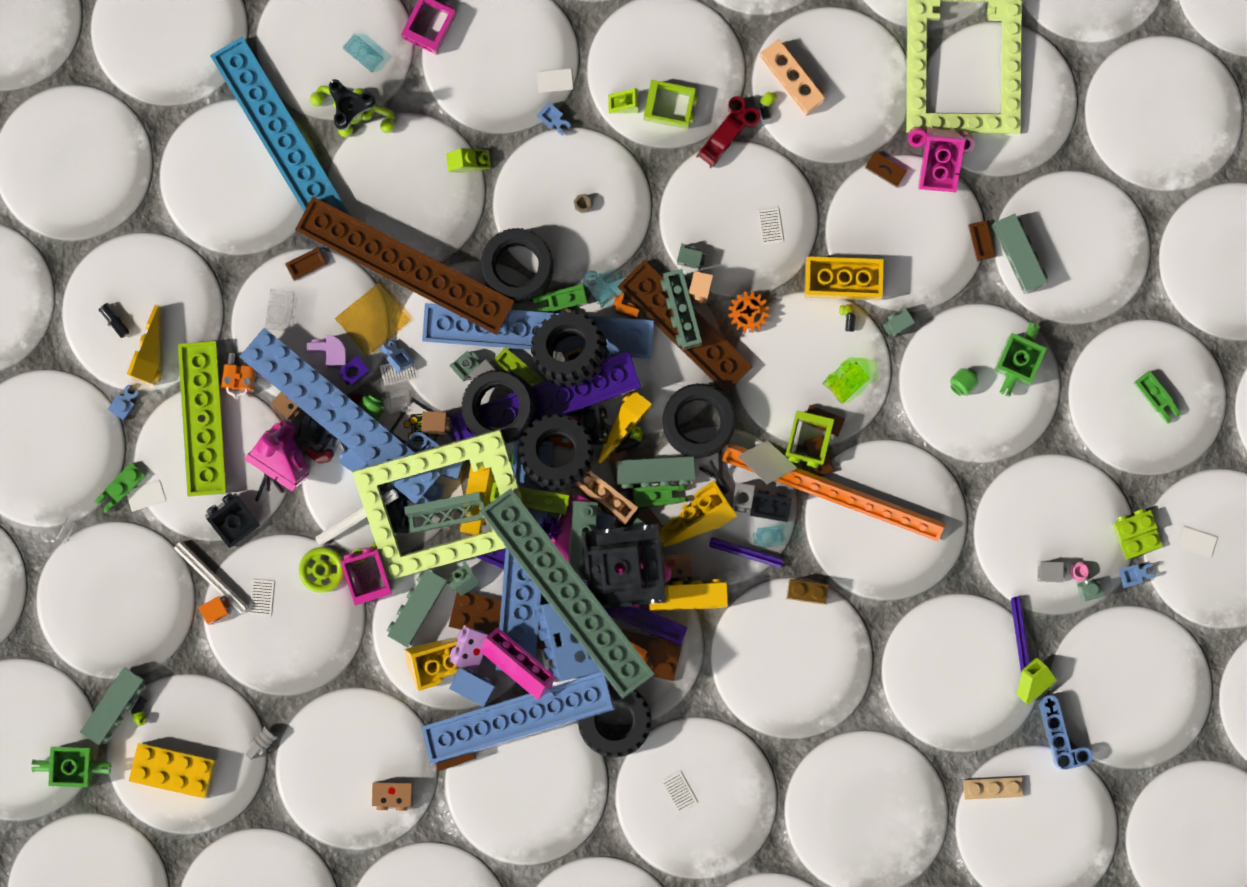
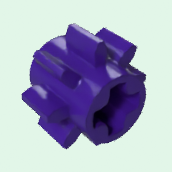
M551 517L550 520L543 518L544 521L539 524L550 539L558 540L559 534L563 533L560 529L562 523L556 522L554 517Z

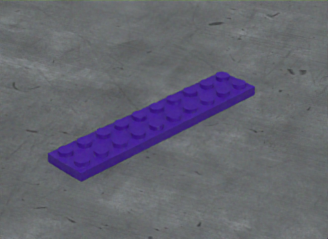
M629 351L607 358L605 365L600 366L601 372L598 375L594 374L592 376L594 379L590 382L588 380L584 381V385L578 386L573 384V387H567L564 384L561 387L557 386L555 382L551 383L547 380L530 386L536 395L538 405L535 419L539 421L542 419L541 416L546 414L547 417H552V413H558L559 416L563 417L564 414L568 415L593 406L595 403H601L642 388ZM514 392L481 404L480 412L485 423L493 428L506 427L512 423L517 417L520 407L518 397ZM462 412L449 416L457 441L476 436L467 427Z

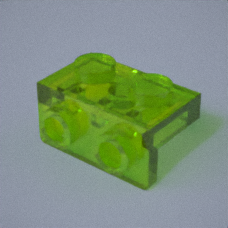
M849 358L843 361L835 372L829 374L822 384L843 404L870 378L858 362Z

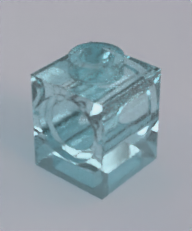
M780 526L757 528L756 533H753L754 544H757L758 548L781 546ZM765 532L772 535V541L769 543L764 542L761 538Z

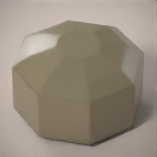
M586 194L578 195L574 200L575 210L580 213L589 212L592 208L591 198Z

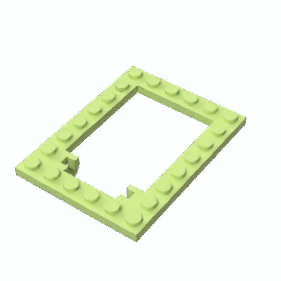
M907 0L906 133L914 127H922L927 132V127L929 126L945 130H952L954 128L957 132L967 131L970 134L1021 133L1022 0ZM940 2H988V21H1002L1001 114L926 113L927 20H940Z
M501 429L352 472L388 580L506 548L496 533L491 530L401 555L378 486L469 459L473 472L478 471L483 466H485V469L492 468L500 496L511 488L524 504Z

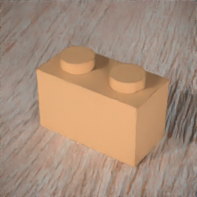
M694 271L689 291L691 303L697 305L707 303L713 275Z

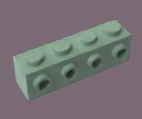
M1014 213L994 222L992 225L1023 294L1044 286L1047 283L1046 279H1048L1047 273L1044 268H1040L1038 263L1040 262L1039 256L1036 251L1033 252L1030 246L1032 242L1029 235H1025L1022 229L1024 225L1021 218L1017 217Z
M682 269L663 273V280L660 281L663 291L667 290L669 297L665 299L668 310L672 309L673 316L670 318L673 328L677 327L678 335L675 336L678 346H682L683 350L701 346L702 340Z
M694 457L617 461V486L622 485V489L633 488V485L641 484V488L653 487L652 484L660 483V486H672L671 482H679V485H691V481L695 480Z
M572 501L568 563L581 580H587L582 532L599 530V526H596V519L600 517V507H597V503Z
M428 569L425 572L421 571L416 580L419 583L415 589L411 588L406 597L409 600L406 605L402 604L397 611L399 617L396 622L392 621L387 628V632H389L387 636L407 648L410 647L448 582Z
M123 667L80 733L98 745L107 744L113 735L111 732L114 727L118 728L122 723L124 712L129 711L134 705L133 699L137 694L140 695L145 689L144 683L146 680L127 667Z

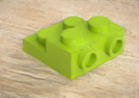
M1143 508L1135 511V516L1128 518L1127 515L1116 518L1117 523L1112 524L1126 560L1163 547L1151 510L1146 511Z

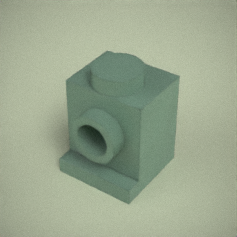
M681 243L676 264L699 270V266L704 265L706 254L700 252V249L697 247L689 246L685 248V244Z
M904 306L900 309V314L895 312L889 316V321L883 327L889 335L892 334L895 337L911 327L915 322Z
M466 351L456 361L451 363L450 367L462 381H465L469 374L479 366L478 362L480 359L474 352L470 354ZM469 361L470 365L468 367H464L463 362Z
M466 561L462 563L463 566L448 575L450 579L447 582L453 592L457 590L460 596L480 584Z
M1096 579L1077 583L1081 602L1104 597L1101 584L1096 582Z

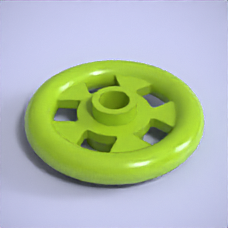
M317 547L308 551L302 557L299 564V577L304 586L316 593H327L337 588L344 577L341 556L336 551L327 547ZM321 555L329 556V561L320 560ZM311 559L316 561L312 568L307 566ZM331 565L337 566V573L331 574ZM320 567H325L323 574H320L318 571ZM311 573L317 578L314 582H311L308 578ZM329 577L331 583L323 585L321 580Z

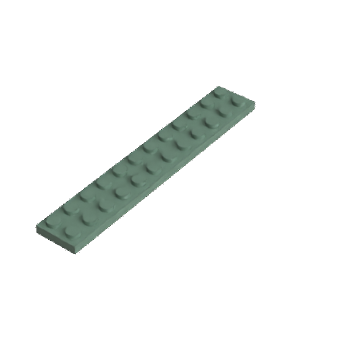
M511 488L480 510L479 513L622 699L654 675L646 662Z

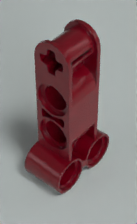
M734 96L729 100L728 112L730 114L696 156L709 164V168H712L745 127L754 128L760 121L759 111L755 108H748L746 110L745 101L740 96ZM735 102H738L741 104L742 108L740 110H734L731 107V105ZM754 114L757 119L754 122H749L746 116Z

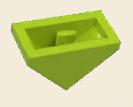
M633 88L608 94L609 113H638V89Z

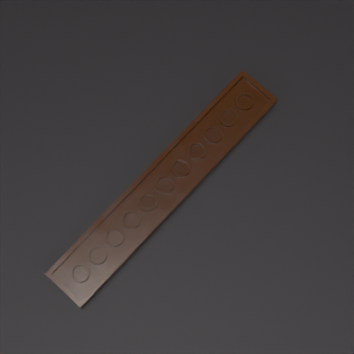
M313 196L295 228L297 232L495 335L499 334L515 303L514 300Z
M457 591L448 627L461 630L466 625L489 635L496 628H499L502 600L471 592L460 596ZM620 629L630 642L648 651L646 656L649 658L646 664L654 673L653 677L674 681L682 643L679 645L669 640ZM538 632L537 648L543 650L545 648L544 641L540 640Z

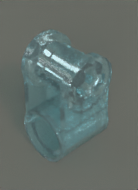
M588 271L584 275V287L601 308L617 296L610 285L596 271ZM588 277H595V284H588Z

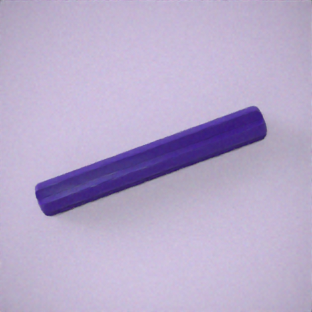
M711 537L709 547L770 566L781 568L783 564V558L715 537Z
M1017 596L1011 598L1020 670L1022 672L1031 662L1022 598Z

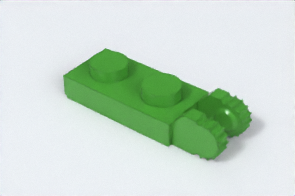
M584 284L546 293L547 295L532 299L533 303L536 304L547 300L549 302L548 307L535 310L537 312L552 313L588 304Z
M1151 371L1146 372L1133 382L1167 424L1171 422V419L1164 411V407L1168 405L1175 416L1181 414L1172 402L1173 399Z
M131 462L94 502L99 505L110 495L113 500L103 509L105 513L109 512L145 478V475Z
M686 485L634 488V505L642 508L688 502V497L672 498V491L687 490Z

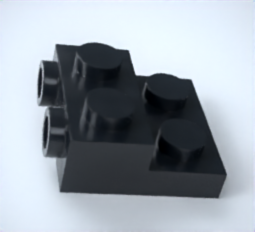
M229 493L222 498L223 502L218 506L212 505L206 510L208 514L205 515L206 520L229 549L260 526L237 493L233 495Z

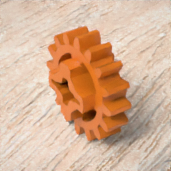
M745 291L743 297L738 294L736 296L737 301L733 299L731 301L734 306L728 308L729 311H732L728 318L734 319L731 325L737 324L736 330L742 327L743 333H746L747 329H750L751 333H754V328L761 330L760 324L766 325L767 322L764 318H769V314L765 313L769 310V307H764L767 301H761L760 294L754 297V292H751V295L748 296ZM751 301L756 302L759 306L753 305ZM743 302L742 309L736 311L737 306ZM746 308L753 311L750 317H748V314H744ZM761 314V318L754 323V318ZM742 318L747 324L740 322L739 319Z

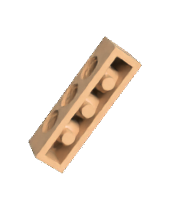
M778 39L760 53V58L806 116L824 103L825 93L819 86L816 87L810 73L803 71L799 59L792 57L789 53L790 48L785 42L781 43ZM779 58H785L787 60V64L780 65L778 64L777 60ZM794 72L798 74L799 78L791 80L789 74ZM806 87L810 90V94L803 95L800 89Z
M592 471L586 473L585 478L582 481H577V485L574 486L608 514L616 517V520L624 526L638 509L637 506Z

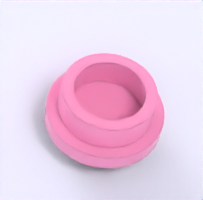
M1077 562L1070 568V575L1076 581H1084L1089 576V567L1083 562Z

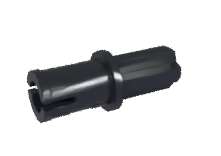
M108 303L103 304L98 309L107 320V325L111 326L120 338H124L130 333L120 320V315H116Z

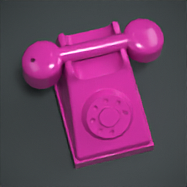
M929 126L927 127V132L922 127L912 128L907 135L909 144L912 147H920L924 144L918 188L921 190L956 193L963 153L970 152L974 148L972 135L967 131L957 132L954 128L952 130H945Z
M280 420L279 424L274 423L270 430L264 432L244 460L275 480L278 477V483L294 491L307 479L310 473L304 456L297 448L293 439L297 430L296 426L288 420Z

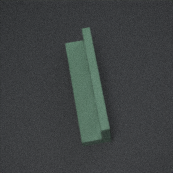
M480 492L404 508L405 515L409 517L411 533H417L482 520L484 518L481 514L472 516L468 512L472 506L480 505V510H482L485 505L483 496ZM456 509L464 512L459 519L454 520L450 517L451 513ZM436 513H441L445 516L440 523H434L431 520ZM422 516L426 519L422 526L415 527L414 518Z

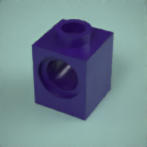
M356 356L340 369L342 373L340 378L346 385L350 383L354 387L371 372L360 358ZM351 368H357L359 370V373L356 377L349 376V370Z

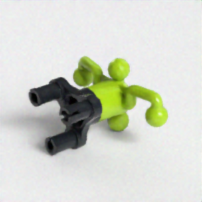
M333 79V83L330 81L329 86L322 85L318 87L316 92L310 96V103L316 107L324 103L323 93L333 97V104L336 109L334 124L338 129L339 135L342 137H349L353 132L351 125L357 124L361 120L371 119L374 111L387 116V119L382 120L380 128L384 133H391L395 129V115L393 111L376 104L374 96L363 88H356L352 92L340 83L339 80Z

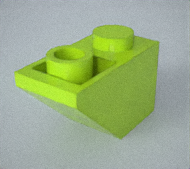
M460 148L446 153L448 172L465 173L491 169L489 150Z
M1036 658L1022 670L1016 695L1025 704L1029 705L1057 680L1049 668Z

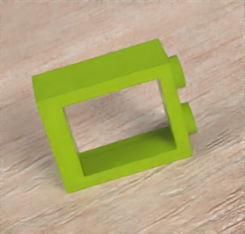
M651 80L643 120L688 129L689 124H693L695 113H691L692 106H696L698 101V95L695 94L696 89ZM657 90L689 96L685 121L652 115Z
M796 411L785 457L789 458L788 461L793 463L804 461L807 462V466L818 468L819 465L823 466L834 419ZM799 421L826 428L819 459L791 452Z

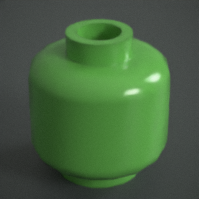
M960 368L951 377L950 388L958 396H968L979 384L977 373L971 368Z
M373 394L363 396L358 405L376 421L379 420L385 408L382 403L383 400Z

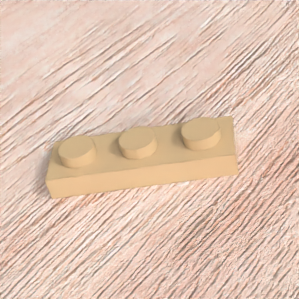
M1022 777L963 780L964 800L1023 797Z

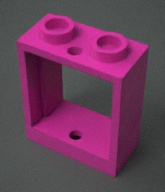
M418 0L401 36L402 39L436 55L456 17V12L453 10L454 7L447 3L441 4L436 2L437 0ZM424 4L447 14L434 42L410 31Z
M373 546L362 549V553L355 555L354 552L343 555L344 558L341 559V565L355 606L392 594L378 548L373 549ZM375 555L384 586L357 594L348 563Z

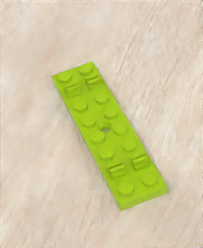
M217 341L178 344L187 496L227 494ZM200 415L205 416L204 422L198 420Z

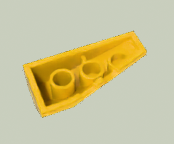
M154 305L146 324L148 332L141 336L140 350H135L127 375L132 379L155 386L156 382L160 381L162 371H160L161 307L159 305Z
M635 391L632 394L628 393L622 399L623 404L611 429L607 444H605L599 457L598 463L600 465L652 408V404Z
M471 466L466 495L480 492L484 498L485 507L491 503L493 482L496 483L491 467L485 469V466H483L478 471L473 472ZM480 505L472 506L468 513L472 516L480 515ZM486 520L462 523L460 532L474 535L480 534L482 524H485Z
M714 480L698 490L693 495L695 498L689 505L685 504L681 508L683 511L677 517H672L662 528V544L664 547L722 527L737 517Z
M457 638L420 644L404 649L407 666L418 691L437 686L443 679L455 674L456 670L461 668L450 661V654L457 644Z

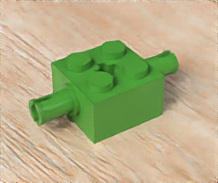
M1029 322L1024 337L1014 333L1008 336L994 368V371L1006 377L999 393L1004 394L1007 389L1005 396L1011 397L1016 382H1021L1028 386L1033 382L1047 348L1034 342L1041 328L1039 325L1034 327L1035 324ZM1022 356L1024 362L1018 363L1017 358Z
M50 747V760L33 759L31 765L40 766L31 767L32 772H49L48 786L92 787L93 773L111 774V769H103V767H111V762H94V748ZM71 763L72 765H75V768L72 769V771L67 767Z

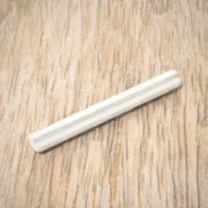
M395 489L382 495L385 506L399 497ZM364 507L316 536L317 543L323 545L365 519L367 515Z
M180 541L174 547L239 613L242 614L246 611L248 606L183 542Z

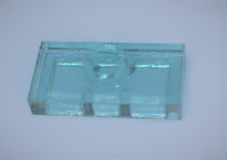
M355 33L342 47L371 73L384 59L383 56Z

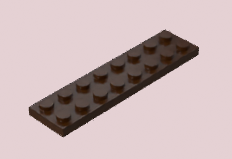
M643 260L617 288L625 293V296L650 320H654V324L727 394L753 366L694 308L693 311L702 345L683 350L682 346H678L675 336L678 335L677 327L673 328L670 318L673 316L672 309L668 310L665 299L669 297L667 290L663 291L660 281L663 278Z

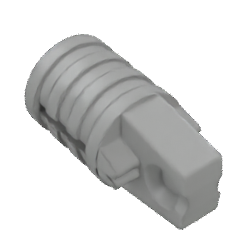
M264 726L256 738H253L249 743L251 748L245 755L250 760L258 753L262 755L270 744L278 738L277 735Z

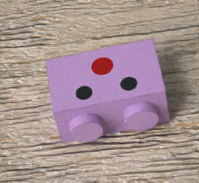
M464 625L458 633V641L451 651L450 661L456 666L467 667L477 672L483 657L480 649L488 634Z

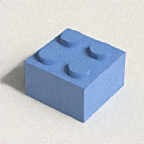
M467 667L464 670L460 668L449 689L482 707H486L496 688L493 686L494 681L484 676L482 679L476 677L477 672Z

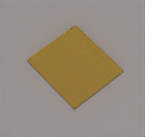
M377 283L335 318L336 322L341 325L366 357L410 321L409 317L405 315L380 283Z

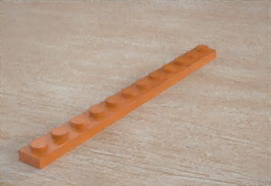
M728 443L722 461L753 472L737 457L748 451V449ZM799 468L775 480L935 541L939 540L945 527V523Z

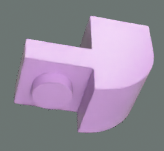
M326 335V342H323L322 339H313L312 343H307V351L309 353L326 352V366L328 368L344 367L347 364L346 349L338 338Z

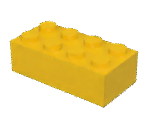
M807 256L805 260L804 298L880 301L883 297L884 259Z
M722 579L710 580L709 584H703V580L691 581L689 585H683V581L672 582L668 586L669 602L649 604V611L726 608L728 606L727 583H722Z
M138 743L129 782L206 799L209 795L217 760Z

